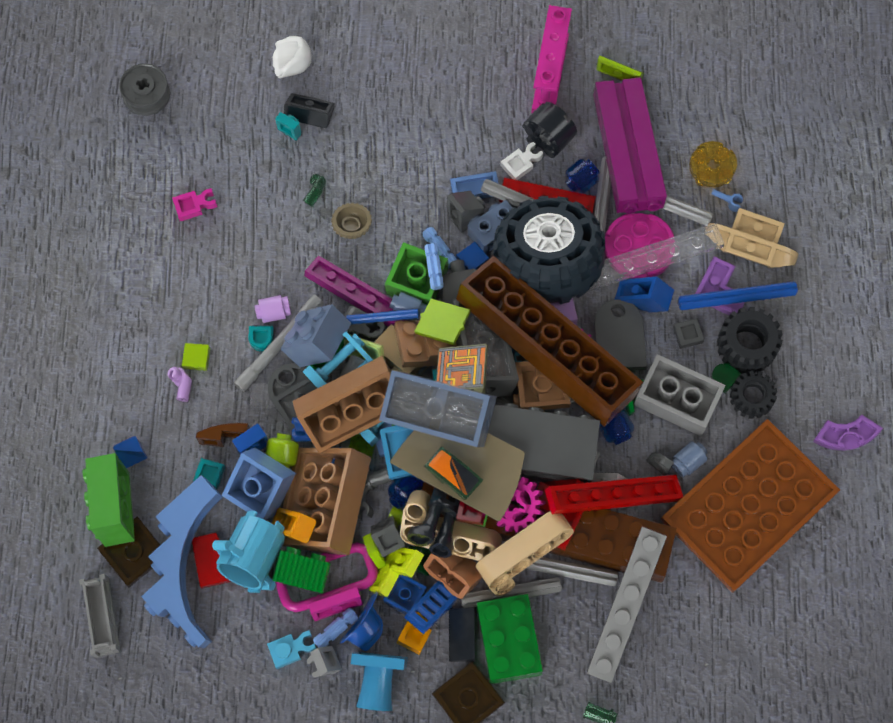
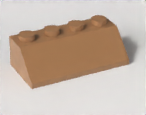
M383 356L292 401L296 416L318 453L382 422L379 419L391 371Z

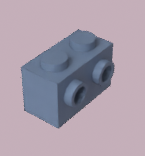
M507 200L502 203L493 204L488 209V212L482 216H475L468 224V236L473 242L475 241L485 254L493 250L497 226L500 225L503 218L512 209Z

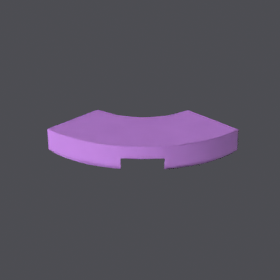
M863 415L856 421L848 424H836L827 420L813 442L832 450H852L871 442L883 428Z

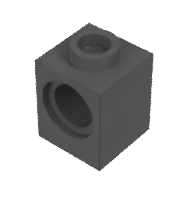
M394 516L370 527L371 537L382 557L406 546L400 536V528Z

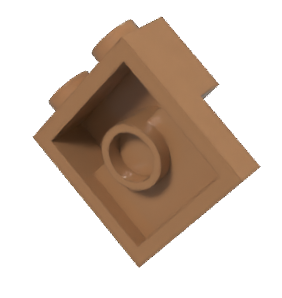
M420 320L395 321L394 329L402 368L437 366L439 348L456 347L457 344L452 345L415 334L414 331Z
M515 362L519 381L516 385L517 394H513V404L518 405L520 409L529 410L530 407L541 408L544 412L547 409L570 408V397L530 362Z

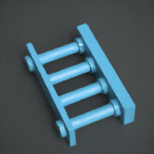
M347 331L344 332L343 336L349 343L333 357L332 361H328L321 369L318 367L315 370L309 365L303 371L317 388L327 384L328 375L356 349L366 359L357 368L373 361L362 349L365 343L356 334L350 336ZM380 422L359 434L373 446L380 440L375 434L384 422Z

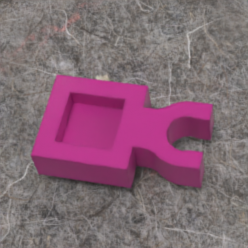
M211 188L204 190L200 195H196L195 191L172 197L180 222L203 215L201 211L203 208L213 209L217 207L215 199L206 201L208 197L214 196Z

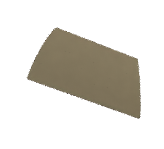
M432 417L430 427L439 429L442 419ZM414 430L397 450L390 463L487 516L500 521L507 511L517 488L525 452L489 433L487 434L484 447H474ZM441 450L453 457L479 479V482L467 495L429 466V463Z

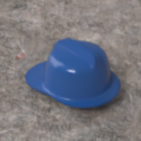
M377 591L371 596L356 622L342 637L340 644L347 640L363 651H367L380 638L383 631V622L373 607L378 595Z

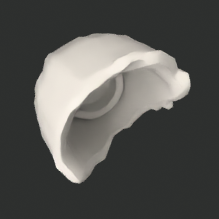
M289 36L275 43L276 49L272 58L275 74L278 78L281 79L303 73L310 66L311 49L302 37Z

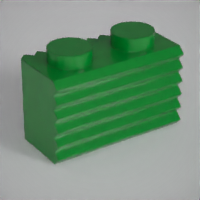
M289 546L286 547V551L280 549L272 580L323 593L331 565L330 562L325 561L326 556L311 553V557L301 555L302 550Z

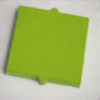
M430 299L424 313L420 314L421 319L414 332L424 337L455 345L460 332L465 330L464 324L470 314V309Z

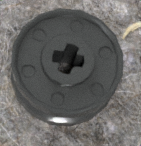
M142 63L134 65L127 69L120 78L119 89L124 104L131 112L137 115L149 116L157 114L169 102L170 89L166 76L160 68L152 64Z

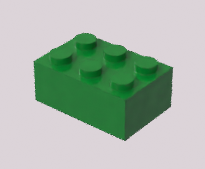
M528 594L477 602V612L490 684L541 676L543 670Z

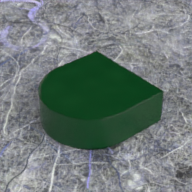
M719 364L713 369L711 379L726 385L723 393L726 394L734 385L736 379L741 376V373L729 364Z

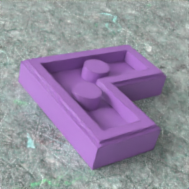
M714 256L695 294L731 290L732 288L726 285L736 266ZM745 302L712 306V308L730 316L732 312L735 311L737 313L740 308H743Z

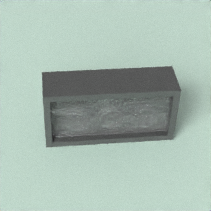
M456 299L452 300V305L466 308ZM470 312L464 324L465 330L460 332L456 344L457 346L487 344L485 394L496 397L511 396L519 381L511 346Z

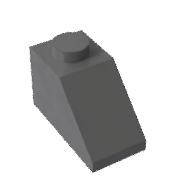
M471 191L450 193L447 195L448 217L462 233L468 229V224L472 218L484 214L485 204L479 196L475 197Z

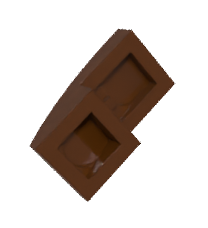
M248 423L221 424L197 432L196 439L200 445L224 447L225 438H236L250 429Z

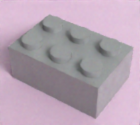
M657 354L639 390L634 406L702 437L726 385Z

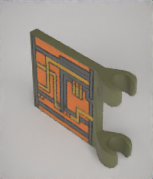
M478 344L439 348L436 381L485 393L488 345Z

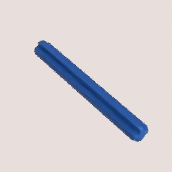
M793 281L685 295L678 298V306L680 310H689L795 296L798 293L796 282Z

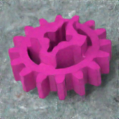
M525 477L519 479L511 501L519 503L524 508H518L510 502L507 511L502 519L498 521L497 526H505V531L512 532L515 530L516 533H519L523 528L525 529L538 519L537 515H544V511L540 510V506L546 503L539 500L543 491H535L537 483H529V479ZM528 514V516L522 520V517Z

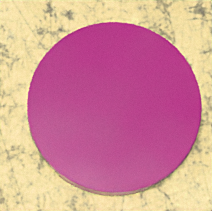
M651 213L625 214L617 218L606 232L605 257L613 270L628 279L659 276L670 266L673 260L675 237L667 223Z

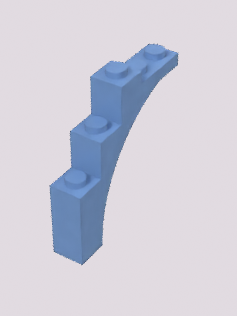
M202 475L155 516L160 522L158 525L159 529L167 537L170 534L171 536L148 556L153 561L151 567L158 575L162 576L164 574V576L141 597L146 602L144 607L152 616L157 614V616L165 617L170 613L168 619L175 627H182L187 633L184 637L191 646L206 648L212 641L196 623L187 597L186 566L190 546L197 529L208 512L223 496Z

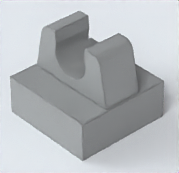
M333 646L320 647L310 652L311 656L307 659V663H315L317 671L312 673L313 677L331 675L342 670Z

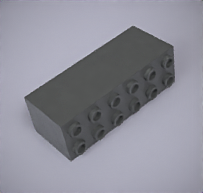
M506 403L504 406H494L488 433L525 452L520 479L525 477L529 479V482L535 483L578 479L583 483L593 481L600 426L599 420H594V417L589 415L573 417L563 411H555L554 414L547 413L537 407H530L529 410L520 409L518 405Z

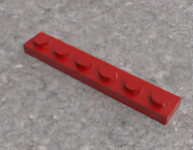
M677 475L549 486L545 490L552 515L678 502L684 497Z

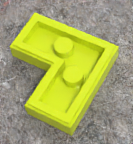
M403 547L388 554L385 558L386 566L379 569L377 579L369 587V591L372 593L377 591L378 595L388 597L399 575L413 577L424 554L418 550Z

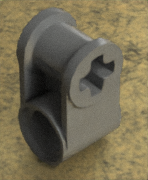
M349 306L344 316L365 314V312L356 307ZM384 322L353 324L349 326L347 333L349 335L356 334L359 338L375 342L386 329Z

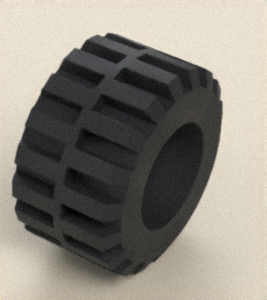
M743 307L737 313L735 311L732 312L729 318L725 319L717 339V346H719L718 354L719 356L724 355L722 359L724 364L729 362L732 367L738 368L740 373H745L746 370H749V372L754 371V374L757 369L761 372L766 366L769 367L777 356L783 341L781 340L782 330H778L780 324L778 321H772L774 316L770 313L768 316L765 315V310L761 308L759 312L755 311V307H749L748 311ZM740 332L754 333L761 340L762 348L750 350L743 347L738 342L736 334Z

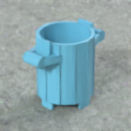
M247 511L246 515L240 518L229 540H215L212 544L213 549L220 555L216 562V568L221 575L237 585L248 588L247 591L250 593H260L261 590L275 589V581L270 578L268 573L285 540L283 534L285 527L279 521H276L273 525L264 519L256 517L257 511Z

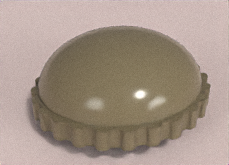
M346 203V205L343 204L334 211L331 223L333 230L340 237L357 239L369 231L372 219L370 211L363 207V205Z

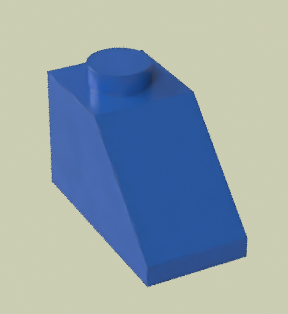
M657 276L620 280L614 300L631 303L639 310L649 313L665 312L669 310L674 289Z

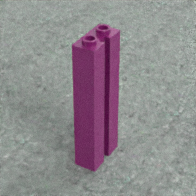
M641 78L623 79L622 83H614V80L595 82L593 97L617 213L631 214L636 211H657L664 208L667 194Z

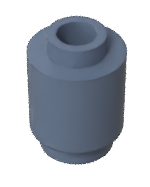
M400 292L399 296L394 294L389 308L393 309V311L419 309V314L424 313L427 305L421 303V299ZM420 317L417 318V319H406V320H408V321H409V320H420Z
M690 441L673 456V470L682 478L686 475L690 476L708 460L706 448L699 442L694 443Z

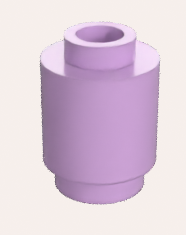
M279 295L259 299V305H255L257 319H262L263 323L286 319V316L291 315L287 296L281 297Z

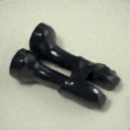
M434 487L431 499L427 505L429 510L424 522L421 525L413 526L408 532L407 539L418 546L431 544L429 550L432 554L448 558L451 557L454 549L452 534L454 523L457 520L460 500L452 496L448 500L446 499L447 493ZM440 514H442L444 518L440 530L435 537Z

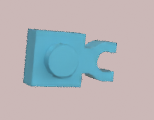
M309 630L303 632L295 640L292 634L267 643L276 669L301 660L299 655L301 652H311L317 649L315 644L310 646L304 645V640L312 636Z

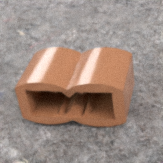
M431 553L423 565L425 570L434 579L443 582L445 588L452 595L460 599L464 598L482 579V576L476 569L477 563L461 556L451 555V557L442 558Z

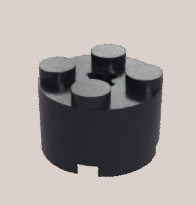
M551 102L542 103L522 125L528 135L526 138L529 144L534 142L536 144L535 148L540 147L550 158L558 155L577 134V128L572 119L568 122L564 118L566 113Z

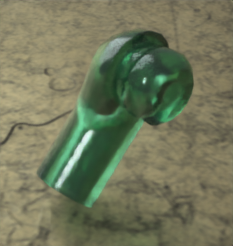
M319 174L311 176L310 184L313 186L303 199L311 207L317 202L326 185V179Z

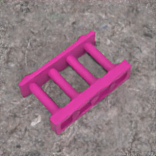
M549 5L533 86L535 94L531 113L542 103L551 102L555 105L557 103L569 38L568 28L572 8Z

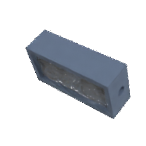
M392 370L379 421L474 447H484L497 397Z

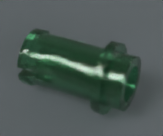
M588 702L583 718L597 723H615L618 713L613 712L614 709L612 708L608 710Z

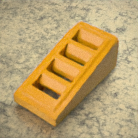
M280 507L277 509L272 521L273 525L276 521H279L285 527L283 531L285 537L303 543H308L316 525L315 519Z

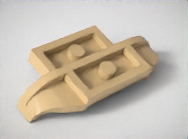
M741 208L738 209L732 228L709 223L704 234L722 252L765 265L768 268L795 266L799 255L796 251L778 244L785 223Z

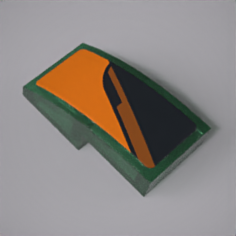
M440 447L424 465L442 484L446 483L463 500H466L483 481L467 465L443 447Z

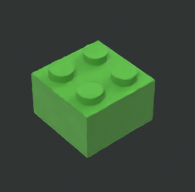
M403 242L385 282L386 295L393 297L395 294L399 296L400 292L421 299V303L428 305L430 299L436 300L439 290L431 289L425 250ZM439 255L443 277L448 272V258Z

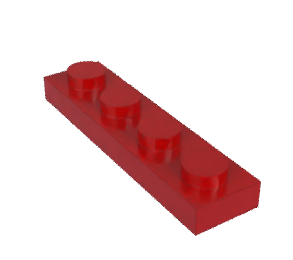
M504 178L502 184L535 200L540 196H548V198L565 197L570 202H579L585 206L587 211L593 212L596 196Z

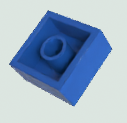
M257 423L233 439L232 442L241 455L242 452L253 448L261 451L267 446L268 438Z
M399 575L388 597H384L383 601L396 610L407 614L425 595L427 587L407 576Z

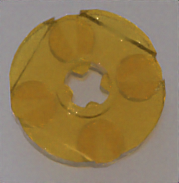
M709 141L699 145L692 153L689 161V170L696 184L715 188L730 183L737 168V158L734 152L723 147L724 144L716 141ZM710 160H714V163L719 164V166L713 169L708 164Z

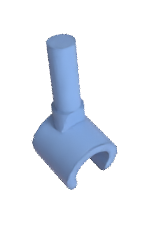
M715 189L712 190V195L728 202V207L731 211L738 212V209L741 208L734 201L742 203V195L733 194L730 196Z

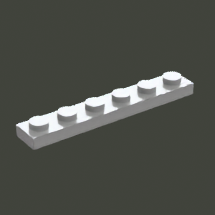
M643 526L641 527L587 674L612 683L667 538L666 535Z

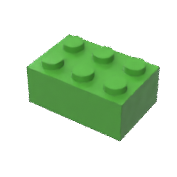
M116 453L85 459L86 468L83 469V479L87 484V492L84 493L86 506L89 507V515H86L88 530H91L95 538L99 539L105 547L135 541L129 471Z

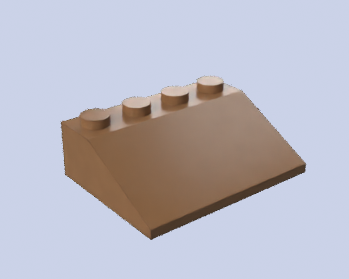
M299 448L297 462L292 467V471L296 474L286 493L283 508L315 519L316 525L308 543L285 537L282 546L328 554L350 555L371 457L353 448H329L321 453H318L316 448Z

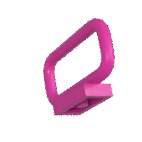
M352 543L350 554H362L368 570L366 578L299 602L291 600L286 584L276 582L277 592L282 605L292 612L310 609L314 622L344 612L348 608L352 609L363 605L359 591L372 586L378 576V568L368 555L365 544ZM328 553L320 554L326 556L325 561L327 562L347 556Z

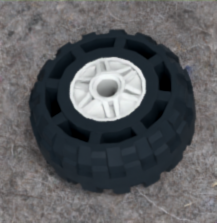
M540 196L536 200L531 201L528 199L521 202L517 209L514 207L506 214L495 231L493 252L494 257L511 270L510 274L518 280L521 278L549 303L559 302L564 304L570 302L575 296L579 298L584 295L598 281L605 262L604 231L600 229V222L592 212L585 209L584 205L577 201L574 203L570 202L565 197L548 198V196Z

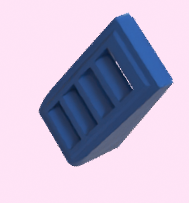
M438 581L412 607L404 618L421 633L425 634L454 605L457 597L445 588L443 582ZM417 612H419L421 615H423V616L428 620V622H426L423 618H421V617L417 614Z

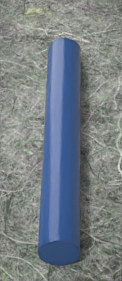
M419 309L346 315V318L351 322L350 325L417 319L420 317Z

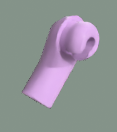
M171 367L168 370V378L178 386L176 399L188 402L192 379L182 368Z

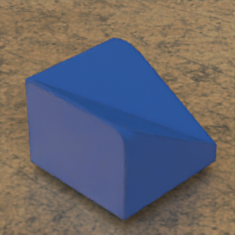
M136 436L126 439L113 447L126 468L147 459V455Z

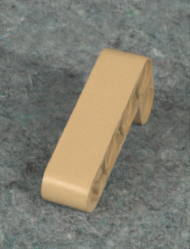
M413 491L403 510L400 536L404 542L411 545L415 544L407 539L409 530L413 526L421 525L429 510L427 505L431 497L425 491ZM439 517L435 537L440 530L443 521L442 517ZM459 521L454 523L452 534L454 549L452 555L479 561L502 544V537L495 530ZM429 544V545H427V546H419V547H423V548L429 549L431 544Z
M549 511L479 560L476 564V569L490 590L498 597L503 596L515 587L514 576L570 538L574 532L573 528L563 514L552 515L551 511Z

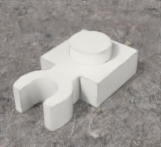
M534 142L527 145L524 153L518 148L501 161L500 166L512 179L519 180L533 169L531 162H538L543 158V151L537 154L531 153L535 149L536 144Z

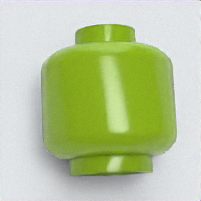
M277 433L276 438L268 439L265 454L289 468L297 462L299 444L291 440L292 435Z

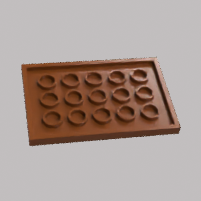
M767 419L661 517V520L665 525L677 528L675 535L734 593L824 507L840 489Z

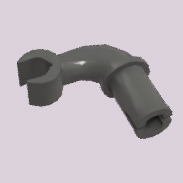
M387 467L373 472L368 471L358 515L361 521H363L361 517L363 510L366 509V513L370 518L374 514L372 507L367 504L369 490H374L376 486L395 481V479H389Z

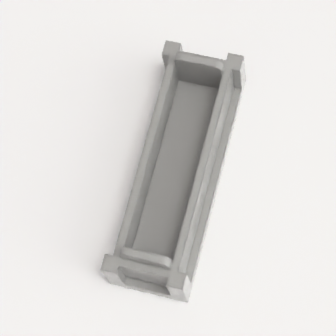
M105 574L99 575L100 578L87 581L85 579L79 580L80 585L83 587L92 644L90 655L94 658L121 652L110 582Z

